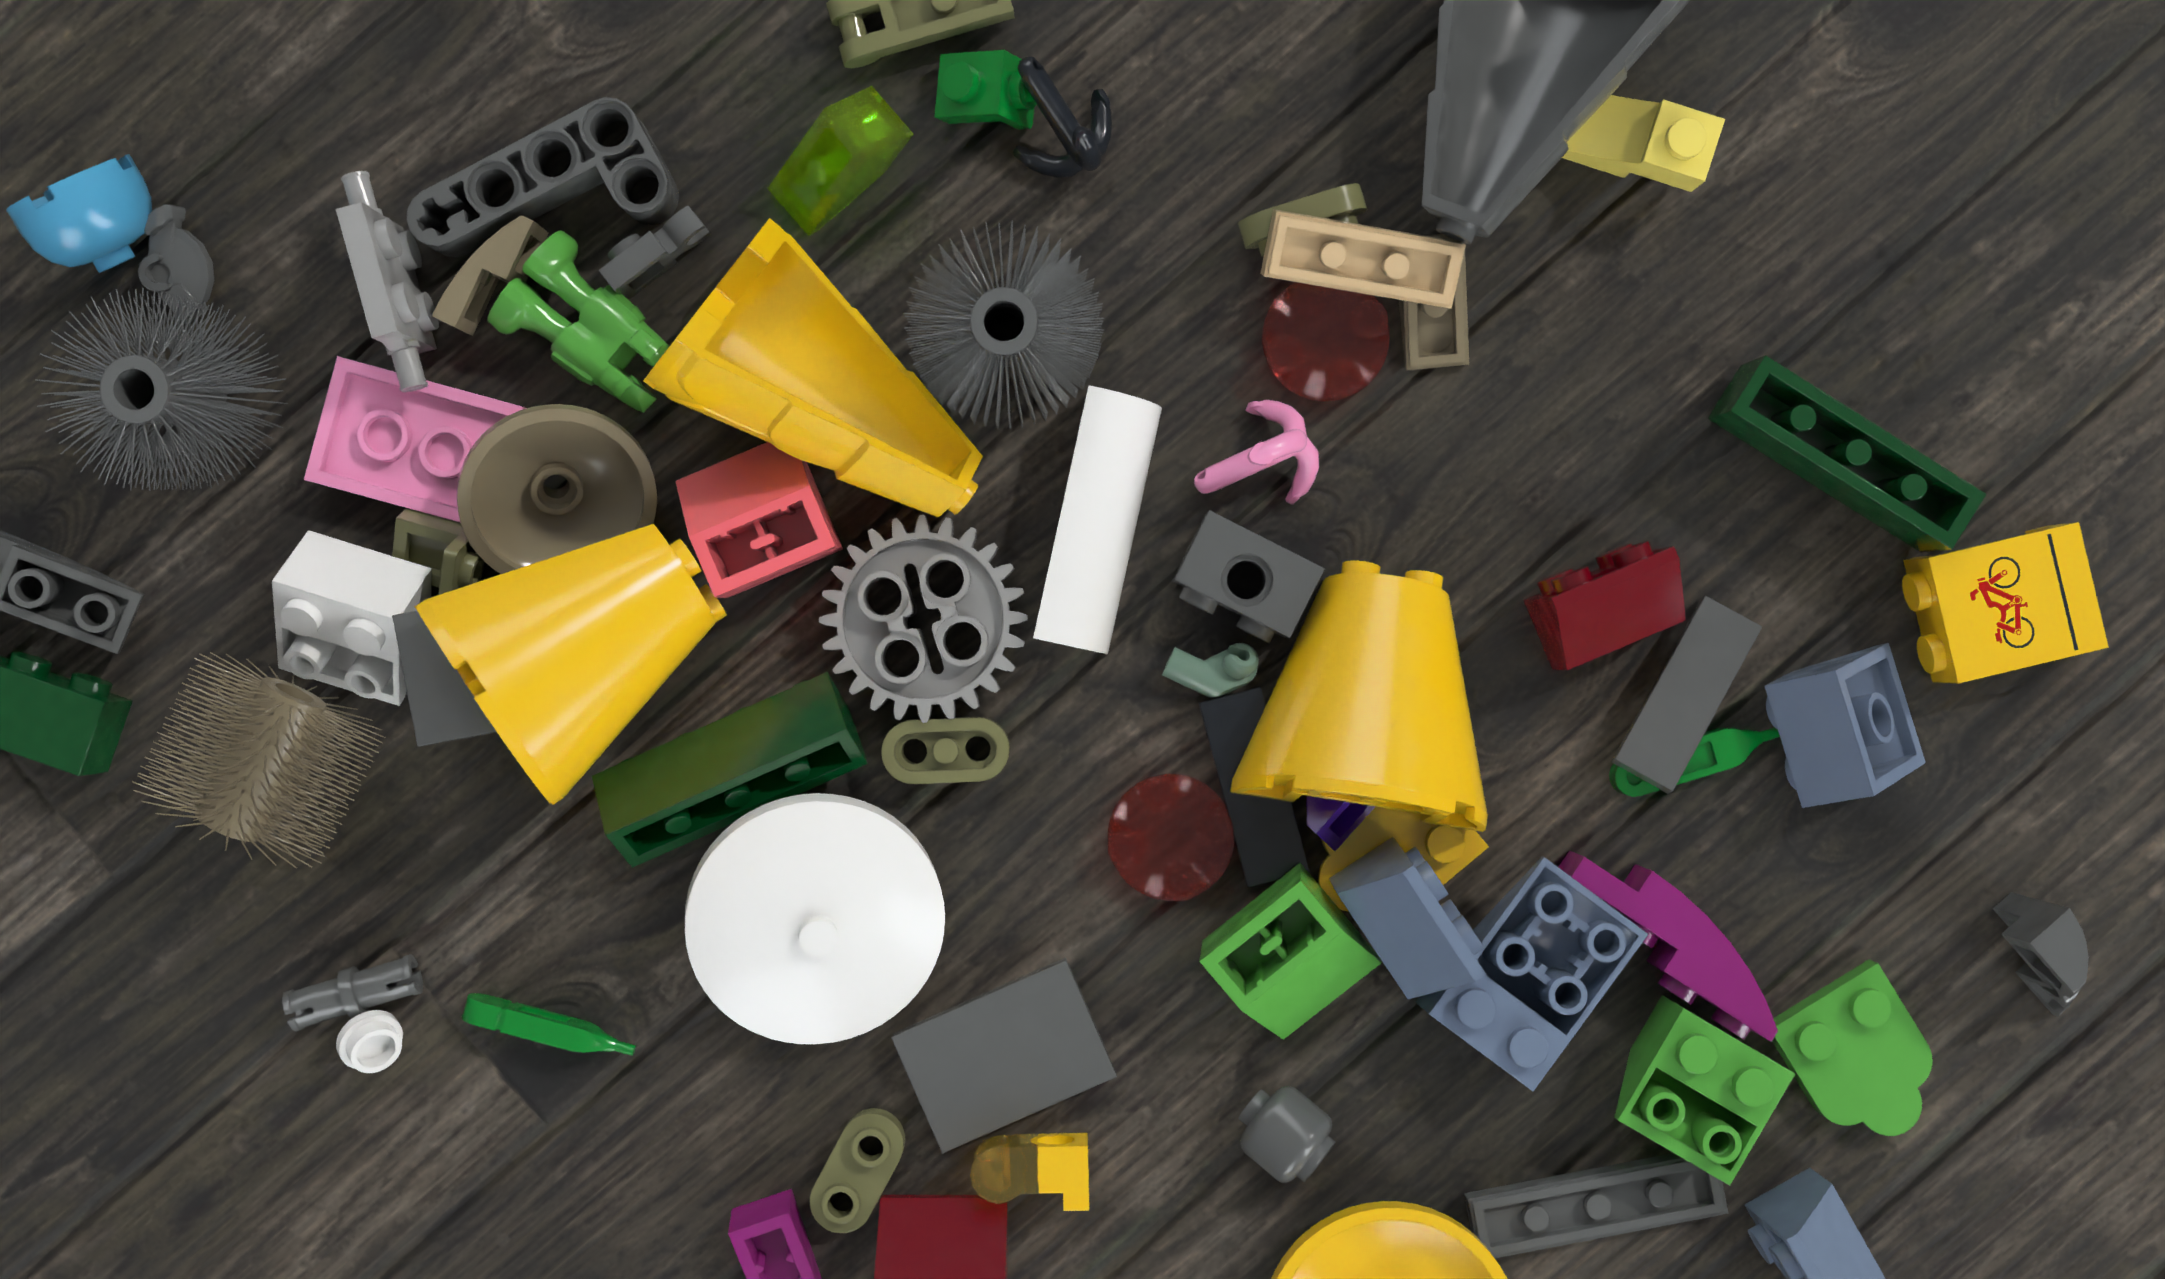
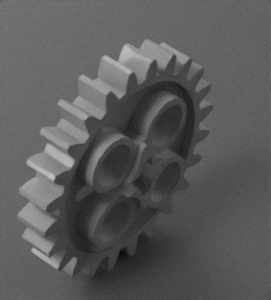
M919 515L915 533H908L900 519H892L893 538L885 540L879 532L871 528L868 530L869 540L872 545L871 550L866 553L851 544L847 547L850 556L856 563L852 570L839 566H833L831 569L836 577L844 582L842 589L824 590L822 592L824 598L838 604L837 613L819 617V623L837 627L838 633L837 636L822 644L823 649H842L845 656L832 669L833 672L839 674L853 670L858 675L849 689L852 695L865 690L867 687L873 689L874 693L870 709L874 711L879 709L888 698L894 700V715L897 720L903 719L910 705H917L921 722L927 723L932 715L933 705L940 704L948 719H953L956 715L955 699L962 697L971 708L976 709L980 705L975 688L982 685L987 690L997 693L1000 687L991 674L994 669L998 668L1013 672L1016 668L1003 655L1005 648L1024 647L1025 641L1010 634V625L1027 621L1028 615L1010 611L1009 605L1010 602L1021 597L1024 594L1023 588L1015 587L1005 588L1002 583L1014 570L1013 565L1005 564L993 568L990 562L994 558L998 546L992 543L979 552L976 551L973 547L977 538V530L973 527L967 530L959 540L953 538L954 526L951 518H945L938 533L931 532L930 524L925 515ZM950 561L956 563L961 568L964 582L961 590L956 595L950 598H941L932 592L929 586V576L936 565ZM908 564H913L916 567L922 597L927 609H939L941 613V620L932 624L933 636L944 666L941 674H935L932 670L923 631L921 629H910L908 625V618L917 613L916 604L904 571L905 566ZM881 579H892L901 590L902 600L900 606L889 615L877 614L871 608L868 600L870 588ZM962 622L972 624L981 635L979 651L974 657L965 660L954 657L946 646L948 631L954 625ZM902 639L911 642L919 653V663L916 670L905 677L892 673L887 667L885 660L889 646L895 641Z

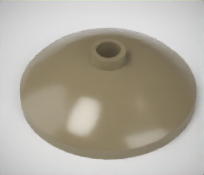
M550 404L530 407L508 415L496 422L478 438L467 454L460 471L457 486V506L461 526L472 548L491 568L503 574L653 524L657 507V489L654 474L645 452L635 438L620 424L603 414L574 405ZM552 475H561L568 480L566 485L560 489H550L544 482Z

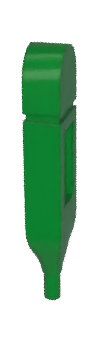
M1773 727L1759 732L1738 728H1717L1706 731L1677 785L1739 766L1763 742L1780 737L1778 729ZM1616 764L1611 766L1609 779L1612 787L1617 792L1637 797L1659 791V788Z
M471 993L467 996L462 1020L469 1024L493 1031L500 1030L501 1033L573 1052L616 1051L631 1056L634 1055L636 1045L618 1041V1039L608 1035L591 1022L518 1002L511 1003L512 1001L491 995Z

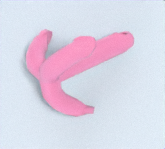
M1273 400L1249 402L1246 407L1248 413L1262 416L1267 420L1280 424L1283 427L1284 433L1264 442H1259L1251 448L1205 468L1195 476V487L1199 492L1208 494L1295 456L1298 466L1293 477L1292 487L1286 496V502L1292 505L1305 495L1314 483L1319 469L1318 450L1307 437L1304 418L1292 406Z

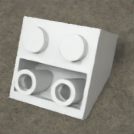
M308 530L272 580L278 668L292 672L303 679H314L353 691L364 698H375L400 706L407 690L392 615L417 611L414 606L431 598V568Z

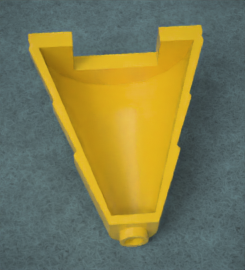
M770 218L643 380L654 390L665 394L666 397L674 402L767 441L777 449L802 461L833 470L836 479L935 517L941 516L947 509L954 515L958 514L970 501L978 488V484L972 478L983 457L982 454L915 373L906 370L860 312L847 302L796 240Z

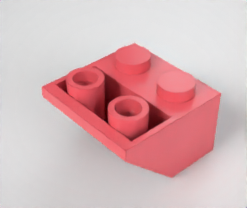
M769 442L675 481L689 539L714 597L729 598L843 550L807 462L777 449Z

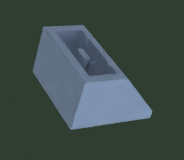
M1392 837L1329 878L1336 893L1407 999L1473 983L1486 975L1474 956L1483 950L1484 946L1451 899L1441 905L1438 901L1449 894L1416 847L1405 853Z
M1811 1168L1806 1169L1745 1204L1756 1224L1748 1229L1754 1245L1769 1265L1773 1262L1776 1263L1786 1279H1885L1833 1184Z

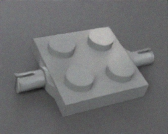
M367 171L351 172L341 177L349 206L338 208L336 212L371 338L382 342L386 347L387 354L392 356L400 385V392L420 390L427 387L428 382L425 379L419 354L437 349L432 330L439 328L438 319L432 317L435 310L433 301L427 292L421 293L415 269L422 266L420 251L412 233L409 230L404 231L403 227L383 216L382 210L377 207L369 178L370 174Z

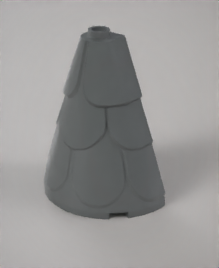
M1444 0V4L1439 8L1435 90L1428 94L1422 206L1430 215L1439 220L1436 231L1465 244H1472L1475 235L1485 238L1489 237L1569 150L1567 144L1569 139L1626 80L1627 71L1690 0Z

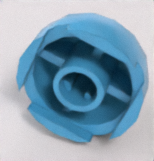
M127 154L119 160L114 158L48 186V190L43 193L45 196L32 201L27 196L6 209L19 233L39 255L51 263L66 267L86 265L93 262L97 271L102 273L136 257L129 245L145 234L144 229L148 215L152 212V204L144 178L130 154Z

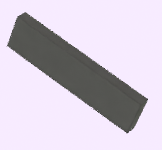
M1675 1153L1464 1193L1471 1232L1488 1248L1494 1258L1729 1214L1723 1182Z

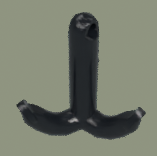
M1031 56L1021 59L1017 69L1022 82L1062 143L1067 154L1055 156L1037 150H1030L1023 146H1016L1013 155L1024 163L1027 168L1055 178L1072 177L1082 169L1087 171L1097 169L1101 163V156L1107 150L1112 131L1110 101L1103 89H1096L1092 93L1090 130L1080 126L1048 73L1039 64L1037 59Z

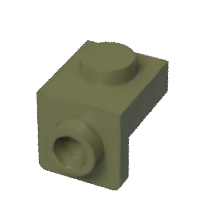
M408 508L396 517L392 556L431 568V586L439 588V595L481 580L485 561L470 545L461 523Z

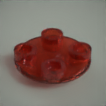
M1299 282L1289 285L1274 300L1266 315L1262 333L1264 355L1270 370L1277 380L1291 392L1315 401L1340 400L1364 389L1381 370L1388 353L1390 340L1387 311L1374 295Z
M1181 774L1155 775L1135 784L1116 804L1108 826V854L1118 873L1138 892L1159 900L1186 901L1209 889L1225 872L1234 848L1233 822L1223 800L1205 783Z

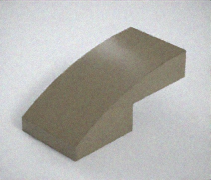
M522 215L502 227L486 240L458 271L439 300L432 317L473 336L499 279L509 283L515 278H521L526 282L529 276L522 272V267L530 255L546 240L549 232L533 220Z

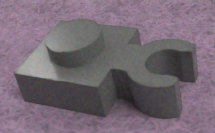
M686 206L674 214L656 233L653 234L649 231L642 237L638 234H633L620 241L607 255L610 262L599 269V271L615 292L623 294L630 300L678 263L675 258L698 245L711 233L691 208Z

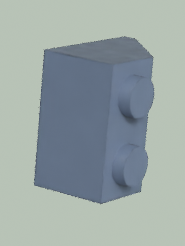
M1889 643L1876 645L1792 671L1764 686L1768 696L1766 700L1768 718L1771 724L1778 729L1786 754V776L1790 785L1797 790L1802 808L1875 796L1926 763Z

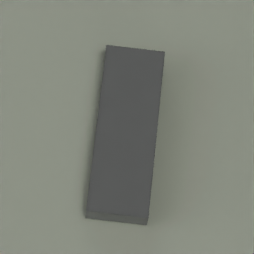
M1704 596L1699 601L1611 762L1667 794L1672 792L1760 633L1762 626L1715 600Z

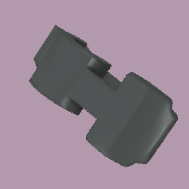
M165 204L154 209L148 215L144 233L150 235L148 256L139 265L138 276L142 285L147 289L155 290L159 295H161L162 291L164 301L165 293H167V297L170 294L171 299L174 294L173 312L176 308V295H178V300L181 296L182 302L185 296L184 304L187 297H189L188 305L190 299H192L188 312L193 306L194 298H196L194 309L197 303L199 304L193 314V322L201 301L203 303L199 314L204 308L205 300L207 302L210 299L215 281L213 261L204 244L192 233L182 229V222L185 220L186 215L185 208ZM180 302L177 308V317L181 312ZM186 304V306H185V308H184V310H183V312H182V313H183V319H184L185 314H186L187 304ZM191 311L190 314L188 315L187 322H188V320H189V318H190V316H191L192 311Z

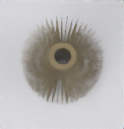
M210 652L212 655L247 674L244 675L199 653V655L234 672L231 673L194 658L221 671L222 673L204 668L199 664L196 665L222 679L209 676L191 667L190 669L216 680L224 686L191 674L188 675L203 680L215 688L202 685L189 678L187 679L192 681L193 684L200 685L220 696L210 694L182 682V684L203 692L213 699L198 695L188 689H185L184 692L196 695L211 704L200 702L177 692L178 694L191 699L192 702L209 707L213 711L196 706L187 700L185 702L177 698L175 700L194 706L206 714L193 711L176 702L175 704L181 706V709L193 712L209 721L201 720L190 713L186 714L170 707V709L194 718L192 720L199 721L204 725L189 721L175 713L173 714L176 716L171 715L172 717L189 722L202 730L195 729L191 725L190 727L165 717L180 725L179 727L176 725L170 726L165 723L163 725L185 732L194 737V739L184 737L165 727L162 728L172 732H168V734L174 735L175 738L157 732L160 735L182 743L179 745L190 747L193 750L180 747L162 737L161 739L167 742L158 740L159 742L180 748L193 756L186 755L179 749L175 751L153 741V743L171 751L161 749L166 752L164 753L153 748L151 750L176 758L182 763H175L150 751L163 758L155 759L162 760L166 764L148 757L144 758L171 769L165 770L150 761L149 763L158 768L146 766L166 772L169 777L143 766L140 767L162 777L149 773L156 777L153 778L138 773L173 788L167 789L138 775V777L154 785L144 782L143 784L164 789L181 798L173 797L134 781L132 782L163 795L154 794L155 796L140 791H133L183 807H172L146 801L141 802L194 813L195 816L155 814L197 818L193 821L199 820L200 823L175 827L204 824L212 830L199 840L216 831L227 836L225 851L227 850L229 837L241 841L252 860L244 844L246 841L251 842L276 866L269 856L254 842L258 841L297 868L266 844L267 842L311 868V865L295 857L288 849L321 864V862L278 840L294 845L310 856L311 854L304 850L325 857L289 841V839L301 842L322 854L324 853L312 846L322 847L311 844L305 839L330 849V847L307 837L315 838L322 843L325 842L317 837L330 841L329 839L307 832L304 827L334 840V838L317 830L324 832L321 829L324 828L334 833L337 832L308 820L313 818L336 830V828L326 824L334 825V823L321 820L320 816L341 825L342 823L322 814L326 813L335 819L337 818L333 815L342 816L321 809L316 805H324L345 816L346 814L334 809L336 808L335 805L348 810L349 808L327 800L322 795H318L317 793L330 796L348 806V804L343 802L346 800L332 796L317 787L325 788L333 795L336 793L354 801V799L336 792L337 790L327 788L321 783L336 787L348 795L349 793L347 792L354 794V792L340 788L325 780L336 781L357 792L358 790L348 786V783L352 782L361 786V784L339 776L330 769L361 781L357 779L358 776L346 773L331 764L339 765L364 777L367 776L350 769L349 766L339 764L334 759L350 764L359 770L366 769L354 765L340 756L353 759L368 767L371 766L337 749L373 762L346 748L349 747L373 757L369 752L363 751L348 742L356 743L377 753L379 752L354 741L350 737L367 742L373 746L379 745L368 742L355 733L372 738L382 744L383 742L351 726H356L386 738L342 718L381 731L382 729L335 713L339 712L373 721L372 719L326 707L327 705L358 710L356 708L325 703L322 699H336L339 697H317L309 692L317 686L305 690L294 684V675L292 676V683L280 680L269 666L276 677L271 678L246 659L265 676L263 678L228 654H226L228 657L253 674ZM222 676H225V677H227V678L233 679V680H235V681L238 682V683L232 682V681H230V680H228V679H226V678H224V677H222ZM227 683H231V684H233V685L239 687L240 689H238V688H236V687H234V686H232V685H229V684H227ZM223 689L229 690V691H231V692H233V693H235V694L226 692V691H224ZM220 692L225 693V694L231 696L232 698H229V697H227V696L221 694ZM216 708L222 709V710L228 712L229 714H227V713H225V712H223V711H221V710H218V709H216ZM212 714H215V715H217V716H220V717H222V718H224V719L217 718V717H215V716L212 715ZM211 718L216 719V720L222 722L223 724H220V723H218V722L212 720ZM337 723H340V724H342V725H344V726H346V727H348V728H351V729H353V730L344 728L343 726H341V725H339V724H337ZM180 727L191 729L195 732L200 733L204 737L187 732ZM337 728L346 730L347 732H349V733H351V734H348V733H346V732L340 731V730L337 729ZM178 737L184 738L200 747L190 745L182 741ZM332 738H336L338 741H342V742H344V743H346V744L337 742V741H335V740L332 739ZM326 740L331 741V742H334V743L338 744L339 746L334 745V744H332V743H330V742H327ZM325 747H327V748H329V749H332V750H334V751H336V752H332V751L326 749ZM171 753L178 754V755H182V756H184V757H186V758H189V759L192 760L193 762H190V761L184 760V759H182V758L176 757L175 755H173V754H171ZM169 763L175 764L189 772L179 770L174 766L170 765ZM313 764L319 765V766H321V767H323V768H325V769H322V768H320V767H317V766H315V765H313ZM310 770H313V771H315V772H317V773H319V774H321V775L315 774V773H313V772L310 771ZM169 771L179 772V773L183 774L184 776L178 775V774H175V773H172V772H169ZM322 772H327L329 774L337 776L348 783L338 781ZM169 774H171V775L177 777L178 779H180V780H182V781L176 780L175 778H173V777L170 776ZM162 779L176 782L184 788L170 784ZM308 795H312V796H315V797H317V798H320V799H322V800L328 802V803L331 804V805H328V804H324V803H322V802H319V801H317V800H315V799L309 797ZM157 796L172 798L188 805L177 803ZM305 805L321 810L324 813L310 810ZM302 810L310 811L311 813H313L314 815H316V816L319 817L320 819L315 818V817H313L312 815H310V814H308V813H306V812H304V811H302ZM293 818H297V819L303 820V821H305V822H308V823H310L311 825L315 826L316 828L311 827V826H307V825H305V824H303V823H301V822H299V821H297V820H295V819H293ZM290 828L295 829V830H298V831H301V832H304V833H306V834H308V835L296 833V832H294L293 830H291ZM288 833L295 834L304 841H301ZM267 839H269V840H271V841H273V842H275V843L281 845L284 849H282V848H280L279 846L273 844L272 842L268 841Z

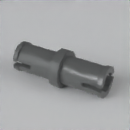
M409 954L401 959L361 971L353 966L340 970L337 978L298 990L286 991L282 997L284 1014L296 1013V1016L289 1018L287 1022L292 1030L299 1031L304 1029V1027L346 1014L353 1018L369 1011L370 1007L406 996L423 993L421 971L412 973L411 970L418 966L417 960L412 954Z

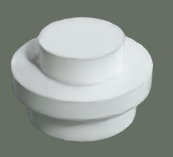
M383 1010L363 1012L349 1020L339 1032L336 1041L337 1052L347 1066L360 1072L375 1073L382 1071L393 1064L400 1055L403 1039L402 1027L398 1020L389 1012Z

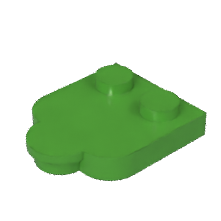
M1868 959L1773 1018L1778 1033L1772 1042L1789 1070L1795 1073L1794 1078L1808 1101L1820 1115L1835 1124L1843 1126L1856 1125L1863 1122L1869 1129L1885 1136L1903 1134L1916 1124L1922 1111V1098L1918 1087L1926 1081L1931 1072L1932 1053L1928 1043L1877 962Z

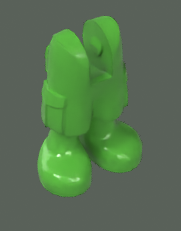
M557 231L530 255L522 267V272L539 285L552 291L579 313L578 322L571 323L552 309L541 298L540 294L521 278L513 279L503 289L490 310L487 322L502 334H512L522 328L546 338L553 343L550 349L553 352L551 359L575 376L577 380L591 386L595 384L629 407L645 413L657 398L642 385L639 379L632 374L629 375L624 370L637 353L643 357L647 364L654 367L669 348V345L645 323L646 318L636 305L634 306L623 294L615 292L610 285L594 290L579 275L574 265L578 254V244L574 238L564 231Z

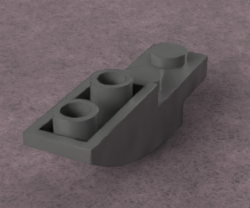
M0 530V611L119 654L145 594L65 556Z

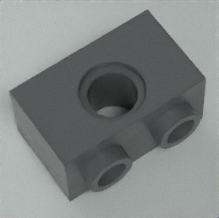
M1209 510L1205 514L1172 582L1184 587L1179 596L1183 601L1212 615L1217 605H1220L1240 616L1236 624L1237 628L1270 643L1274 634L1283 638L1291 637L1325 568ZM1236 563H1249L1260 574V589L1250 599L1236 597L1228 587L1227 576L1230 569Z

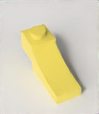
M1611 95L1567 142L1569 150L1562 158L1625 178L1629 173H1633L1692 192L1706 180L1725 119L1664 99L1659 103Z

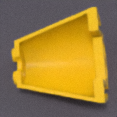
M654 524L428 598L414 606L453 668L457 669L464 683L474 695L475 701L538 790L552 805L569 793L715 623L727 616L717 597H714L710 587L705 584L697 588L692 580V577L700 573L701 569L684 542L678 539L669 545Z
M1366 561L1343 562L1341 574L1328 576L1321 584L1234 774L1230 792L1294 802L1300 796L1305 795L1420 813V822L1484 832L1486 830L1488 814L1448 593L1442 589L1443 576L1429 571L1412 570L1405 572V577L1380 574L1381 567L1374 563Z

